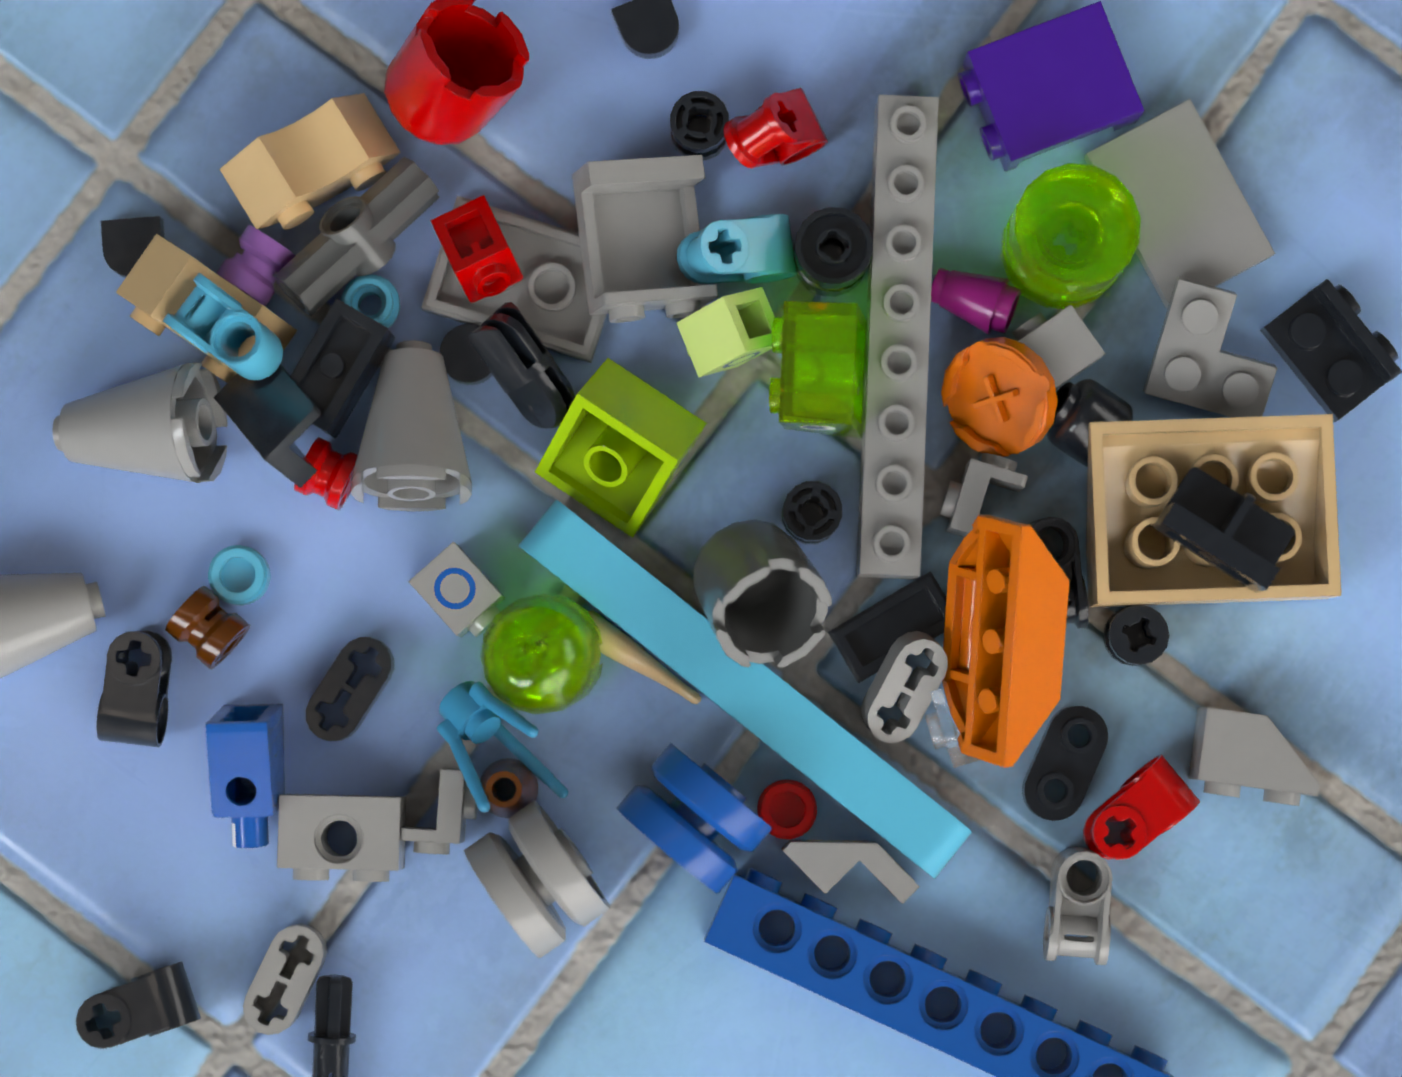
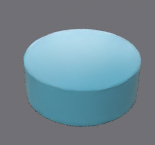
M243 545L229 546L218 552L212 559L208 569V581L214 594L224 602L239 606L248 605L259 600L267 591L271 578L270 568L266 559L258 551Z

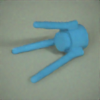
M474 681L460 683L445 695L439 706V714L445 720L437 726V731L448 742L470 793L473 795L481 812L489 811L490 803L462 739L471 740L474 744H480L494 735L558 797L563 799L568 796V789L501 724L499 717L531 738L538 736L539 729L493 696L480 681L476 683Z

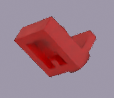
M484 195L430 220L469 302L475 303L486 297L496 296L505 291L509 286L523 279L522 272Z

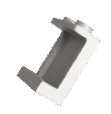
M702 155L588 161L572 174L589 315L609 314V321L611 323H623L644 319L645 311L665 309L666 318H685L700 310L701 306L718 297L716 284L704 285L692 282L680 271L677 262V249L681 241L687 235L700 231L694 186L705 179Z

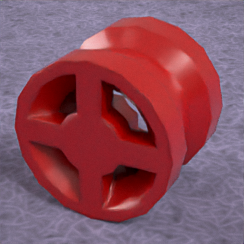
M318 437L305 456L316 468L317 472L301 488L294 484V490L305 496L313 493L324 497L326 505L339 511L351 493V478L358 455L353 452L344 455L336 452L329 441Z

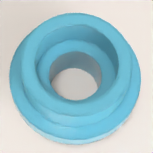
M373 274L353 279L345 287L341 301L361 312V302L365 297L369 295L378 296L382 301L380 311L375 315L366 316L390 328L400 312V298L395 287L387 279Z

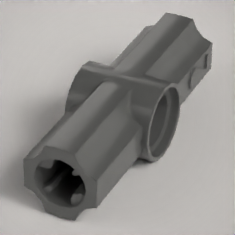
M403 157L362 196L347 197L330 207L319 223L321 233L274 275L277 279L276 283L303 312L312 316L355 275H369L386 265L396 250V243L393 240L439 199L437 194L439 192L438 188L415 162Z

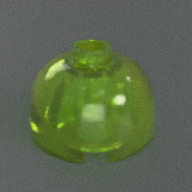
M546 594L525 596L499 611L484 632L480 651L483 675L495 696L514 710L535 715L563 711L589 695L600 678L603 663L599 665L601 658L599 645L603 643L600 630L588 611L570 598Z

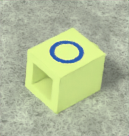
M763 287L723 296L676 322L698 377L736 368L785 342Z

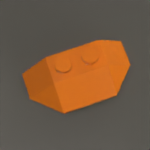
M985 514L977 516L972 524L973 529L963 538L949 561L943 649L948 660V668L942 684L951 716L960 732L957 739L961 753L1006 768L1016 763L1060 701L1070 580L1031 525Z

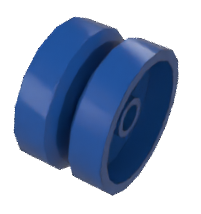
M670 743L651 767L654 777L675 795L674 799L668 803L649 787L635 785L616 809L679 865L712 891L719 894L738 869L735 860L714 839L721 833L739 849L754 852L773 828L745 805L744 802L747 798L705 763L700 767Z

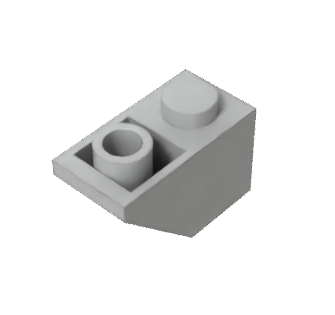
M1210 707L1197 708L1188 779L1205 781L1203 793L1240 798L1241 786L1264 789L1263 801L1299 806L1301 795L1319 796V782L1268 716Z

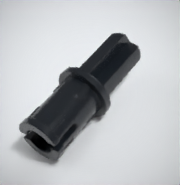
M330 974L320 976L317 980L314 1031L308 1033V1041L314 1043L312 1077H328L329 1073H332V1077H348L350 1044L356 1042V1034L350 1032L353 982L350 977Z

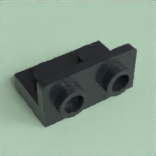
M1326 279L1260 331L1327 414H1333V422H1336L1384 384L1401 374L1402 371L1395 363L1398 359V354L1389 340L1378 331L1371 333L1357 316L1361 309L1353 295L1342 285L1334 287Z

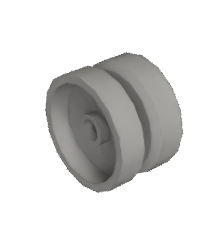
M534 800L509 818V831L523 855L519 857L500 835L492 832L487 833L466 848L464 853L478 879L503 916L528 948L540 959L566 940V928L552 905L553 902L556 901L574 923L582 926L588 925L609 910L610 905L591 876L593 871L566 832L562 828L558 829L543 808Z

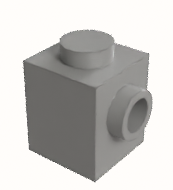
M1072 305L1048 321L1040 312L1012 332L1018 342L1026 344L1043 359L1054 378L1056 390L1106 354Z

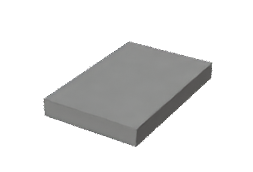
M1190 99L1086 153L1084 156L1088 167L1166 309H1168L1177 277L1216 287L1275 254Z
M457 196L453 209L472 200ZM490 206L522 272L523 279L509 286L502 293L486 297L475 303L469 302L441 245L421 306L423 311L465 324L481 325L505 302H512L518 307L548 350L586 362H592L607 314L589 315L579 233Z

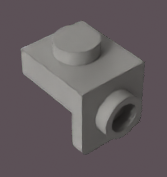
M983 453L981 461L971 458L965 465L960 483L950 480L940 509V515L949 517L945 532L965 537L973 529L972 524L980 514L989 483L1016 492L1022 491L1025 488L1028 476L1015 472L1018 463L989 453Z
M440 769L436 828L410 826L400 828V840L414 841L413 852L449 854L450 843L461 844L465 842L466 819H476L478 806L473 795L470 793L461 770Z

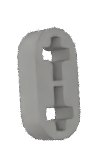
M914 631L900 636L891 646L863 699L861 717L866 727L880 741L897 743L909 738L917 729L945 677L948 668L947 655L943 647L929 634ZM925 648L924 654L931 660L929 666L926 669L917 666L911 674L912 668L906 662L907 656L910 653L920 655ZM897 701V707L903 713L902 717L899 720L889 718L883 726L884 721L878 715V710L882 706L891 708Z
M306 924L288 926L278 932L272 940L243 1004L244 1017L249 1026L257 1032L266 1035L278 1034L292 1026L299 1017L327 955L326 941L321 932L313 926ZM301 936H305L309 939L306 949L314 954L313 961L300 962L296 966L293 975L290 976L284 973L290 960V953L283 949L285 941L293 943ZM281 982L287 985L280 1004L288 1009L287 1015H277L268 1022L262 1018L264 1008L257 1004L259 996H270L275 991L278 983Z

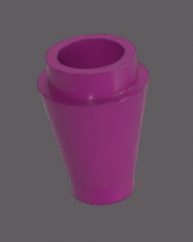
M941 267L937 271L931 286V302L939 304L943 309L988 335L992 330L1003 334L1007 332L1021 294V289L1009 285V278L956 270L950 271Z

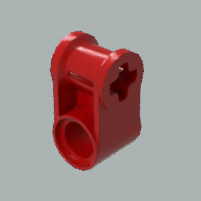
M802 88L783 93L774 92L764 99L763 105L754 113L734 117L724 125V137L733 156L742 165L751 169L780 164L781 166L792 164L817 152L828 143V139Z
M1160 754L1130 776L1115 794L1088 816L1083 827L1084 842L1088 849L1094 851L1103 859H1129L1138 854L1160 834L1168 831L1198 806L1200 800L1163 755ZM1106 821H1123L1125 828L1120 832L1121 839L1124 841L1122 845L1120 843L1106 844L1103 838L1110 832L1105 824Z

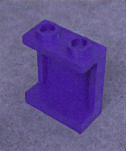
M1101 1L968 51L963 62L964 71L958 73L959 83L968 105L971 107L978 104L986 126L980 127L984 148L991 161L1000 159L1005 172L1017 168L1018 164L1026 159L1107 128L1113 127V130L1116 131L1132 125L1138 121L1145 111Z

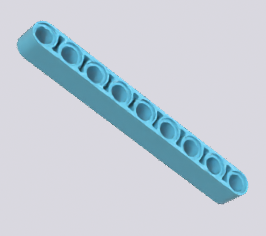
M555 499L518 545L934 879L972 833L962 822L763 663L750 662V667H744L725 655L708 619L558 500Z

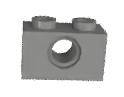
M279 795L277 868H293L294 880H329V869L353 870V881L388 882L389 871H399L405 868V841L400 840V828L406 826L407 796ZM338 820L350 823L357 833L356 847L348 855L334 852L328 844V831L332 824Z

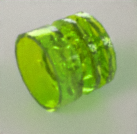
M1068 163L1044 171L1026 187L1002 232L1001 259L1011 283L1016 288L1021 289V294L1025 298L1045 308L1065 309L1072 305L1075 309L1093 303L1111 288L1118 279L1119 275L1128 266L1140 242L1141 217L1133 195L1116 176L1094 165ZM1059 234L1064 235L1067 244L1077 245L1071 255H1066L1064 246L1053 244Z

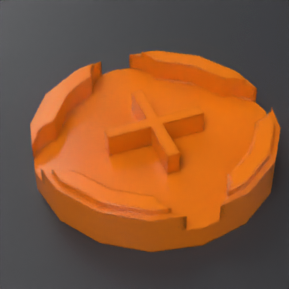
M1006 337L982 339L957 353L944 373L941 396L943 407L948 406L949 414L953 419L949 423L955 434L977 452L994 454L1001 457L1019 454L1042 441L1054 423L1058 404L1054 378L1043 359L1024 343Z

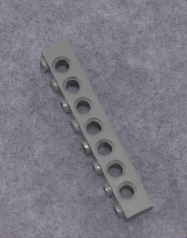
M879 95L874 113L870 233L873 239V248L868 266L856 577L915 580L920 577L939 97Z

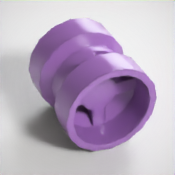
M248 225L238 239L240 248L244 251L243 254L236 253L233 258L225 259L216 274L266 307L275 293L273 284L277 279L272 275L275 272H279L296 255L265 233Z

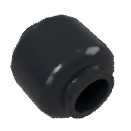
M1085 379L1077 382L1075 385L1067 382L1056 392L1058 404L1054 423L1047 432V438L1055 447L1085 467H1088V424L1090 422L1133 421L1132 407L1125 400L1093 379Z

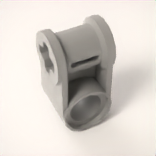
M1081 846L1069 847L1060 852L1053 862L1049 906L1046 910L1043 932V957L1046 961H1055L1057 956L1093 958L1095 965H1106L1111 938L1110 901L1112 872L1106 860L1088 848ZM1077 861H1092L1096 868L1094 883L1084 891L1071 890L1066 879L1068 869ZM1066 934H1071V935H1083V936H1088V937H1075V936H1065V935H1066Z

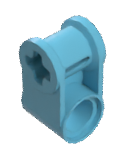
M769 214L746 219L711 222L702 230L687 235L681 241L677 249L679 269L687 279L704 285L742 281L745 283H767L794 277L797 275L794 262L789 216L786 214Z
M198 273L193 279L196 287L174 315L167 313L162 321L204 353H211L246 379L261 380L272 375L282 361L283 347L280 339L274 332L244 310L242 304L201 273ZM255 335V344L252 350L246 355L238 357L242 342Z

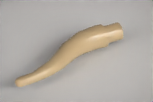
M569 600L562 607L558 614V619L573 629L575 636L612 660L669 688L692 704L701 702L699 693L687 686L629 636L594 610L587 611L573 600Z

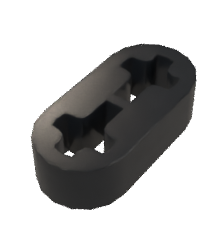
M359 637L350 641L337 656L306 707V722L309 729L318 738L326 741H342L351 737L361 726L388 684L394 671V657L391 650L382 641L371 637ZM371 648L376 649L379 653L375 662L382 667L380 674L377 677L366 674L357 688H354L349 684L358 668L351 661L353 655L356 652L367 654ZM344 690L352 694L343 708V713L349 718L345 727L333 725L329 730H326L322 726L325 721V715L319 711L323 702L335 704Z

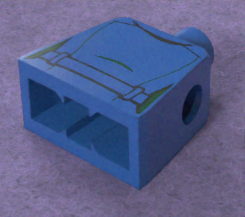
M283 704L223 705L205 724L212 815L216 818H231L233 847H263L269 844L268 816L275 815L279 809V795L285 794ZM240 777L251 780L256 789L245 786Z

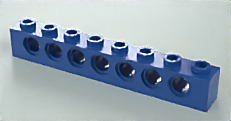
M753 868L749 869L746 878L736 873L731 878L704 937V942L995 1077H1092L1099 1066L1107 1063L1118 1065L1121 1077H1174L1164 1071L1168 1060L1135 1045L1131 1055L1109 1046L1113 1035L1094 1025L1079 1020L1074 1030L1054 1020L1058 1009L1024 994L1020 1004L999 995L1003 984L972 969H969L965 979L944 970L947 958L920 945L914 944L911 953L892 946L888 943L893 933L861 918L856 928L834 919L837 907L805 893L801 903L779 893L783 882ZM772 910L787 912L794 922L792 934L787 940L780 943H772L765 940L759 932L760 920L766 913ZM830 935L843 938L848 945L846 960L835 968L821 966L814 957L817 943L822 938ZM883 961H893L899 964L903 973L900 986L890 993H879L870 985L872 969ZM945 986L952 988L957 995V1006L954 1012L948 1017L941 1019L929 1016L925 1009L927 995L937 987ZM1003 1012L1009 1015L1012 1022L1010 1035L1001 1043L991 1044L985 1042L980 1032L983 1020L991 1013ZM1049 1038L1062 1039L1067 1050L1063 1063L1053 1069L1039 1067L1036 1060V1052L1039 1045Z

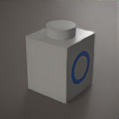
M452 542L408 581L458 637L462 638L468 631L475 637H478L502 615V612L496 606L505 597L455 542Z

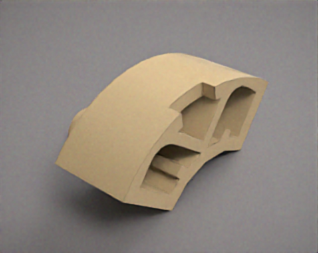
M362 93L331 98L318 109L295 123L275 132L258 136L219 170L256 230L280 223L284 230H288L310 218L314 214V207L339 195L353 186L356 191H362L374 185L386 174L383 166L401 152L368 98Z
M158 234L154 236L116 291L118 295L136 306L129 317L159 337L164 329L168 328L198 350H200L198 347L162 321L167 313L174 315L196 287L193 279L198 273H201L243 305L242 308L274 332L281 341L283 351L297 332L295 328L264 305ZM255 335L242 342L238 357L244 356L252 350L255 344ZM204 353L206 357L201 362V366L226 383L237 374L211 353Z

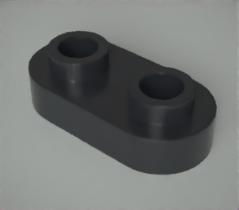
M1070 706L1061 709L1050 719L1022 784L1023 800L1027 808L1034 815L1046 820L1059 821L1073 815L1081 806L1108 743L1107 726L1103 718L1096 711L1084 706ZM1076 724L1083 725L1089 734L1087 743L1079 748L1074 747L1068 740V732ZM1052 779L1061 781L1065 788V794L1058 802H1050L1044 795V787Z

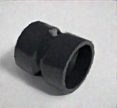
M828 207L811 214L803 221L794 244V262L797 271L796 276L806 289L820 296L836 297L853 290L861 283L872 257L873 239L869 227L859 215L845 208Z

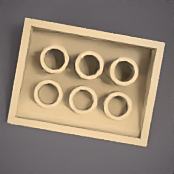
M1333 414L1090 422L1088 424L1086 520L1088 607L1316 600L1342 596ZM1193 467L1201 469L1240 495L1249 492L1256 497L1254 504L1294 529V536L1275 564L1280 570L1267 590L1255 593L1153 528V525L1189 469Z

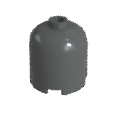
M760 520L735 522L717 531L701 547L693 566L694 590L725 655L744 667H750V662L757 664L775 662L779 668L803 658L823 639L825 630L822 624L828 613V606L832 605V597L818 571L796 541L773 523Z

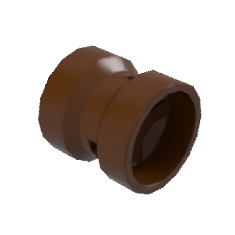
M202 586L179 607L167 623L165 630L178 642L190 643L196 649V658L209 669H213L240 643L248 632L250 624L237 613H227L220 607L219 597L206 586Z

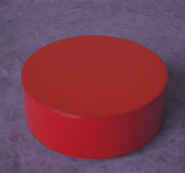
M782 779L771 783L763 790L757 803V815L773 828L769 832L772 836L785 840L795 839L807 833L813 826L817 816V803L813 793L804 784L791 779Z

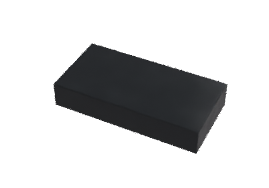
M930 571L829 631L830 638L857 683L878 672L891 646L905 633L920 631L929 634L932 638H936L944 633L946 596Z

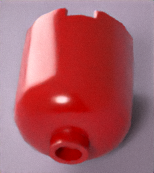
M435 0L430 3L388 66L385 76L384 92L391 113L406 131L420 140L436 145L460 144L479 133L522 85L524 66L528 63L530 54L522 33L505 13L499 12L494 17L485 9L473 5L476 0Z

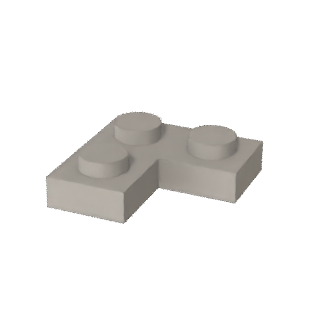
M1177 277L1143 391L1145 394L1229 417L1263 416L1277 367L1275 364L1220 350L1237 297L1235 292Z

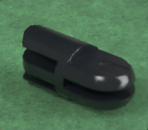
M505 302L467 337L468 341L526 420L539 428H557L575 399L574 390L518 307L512 302Z

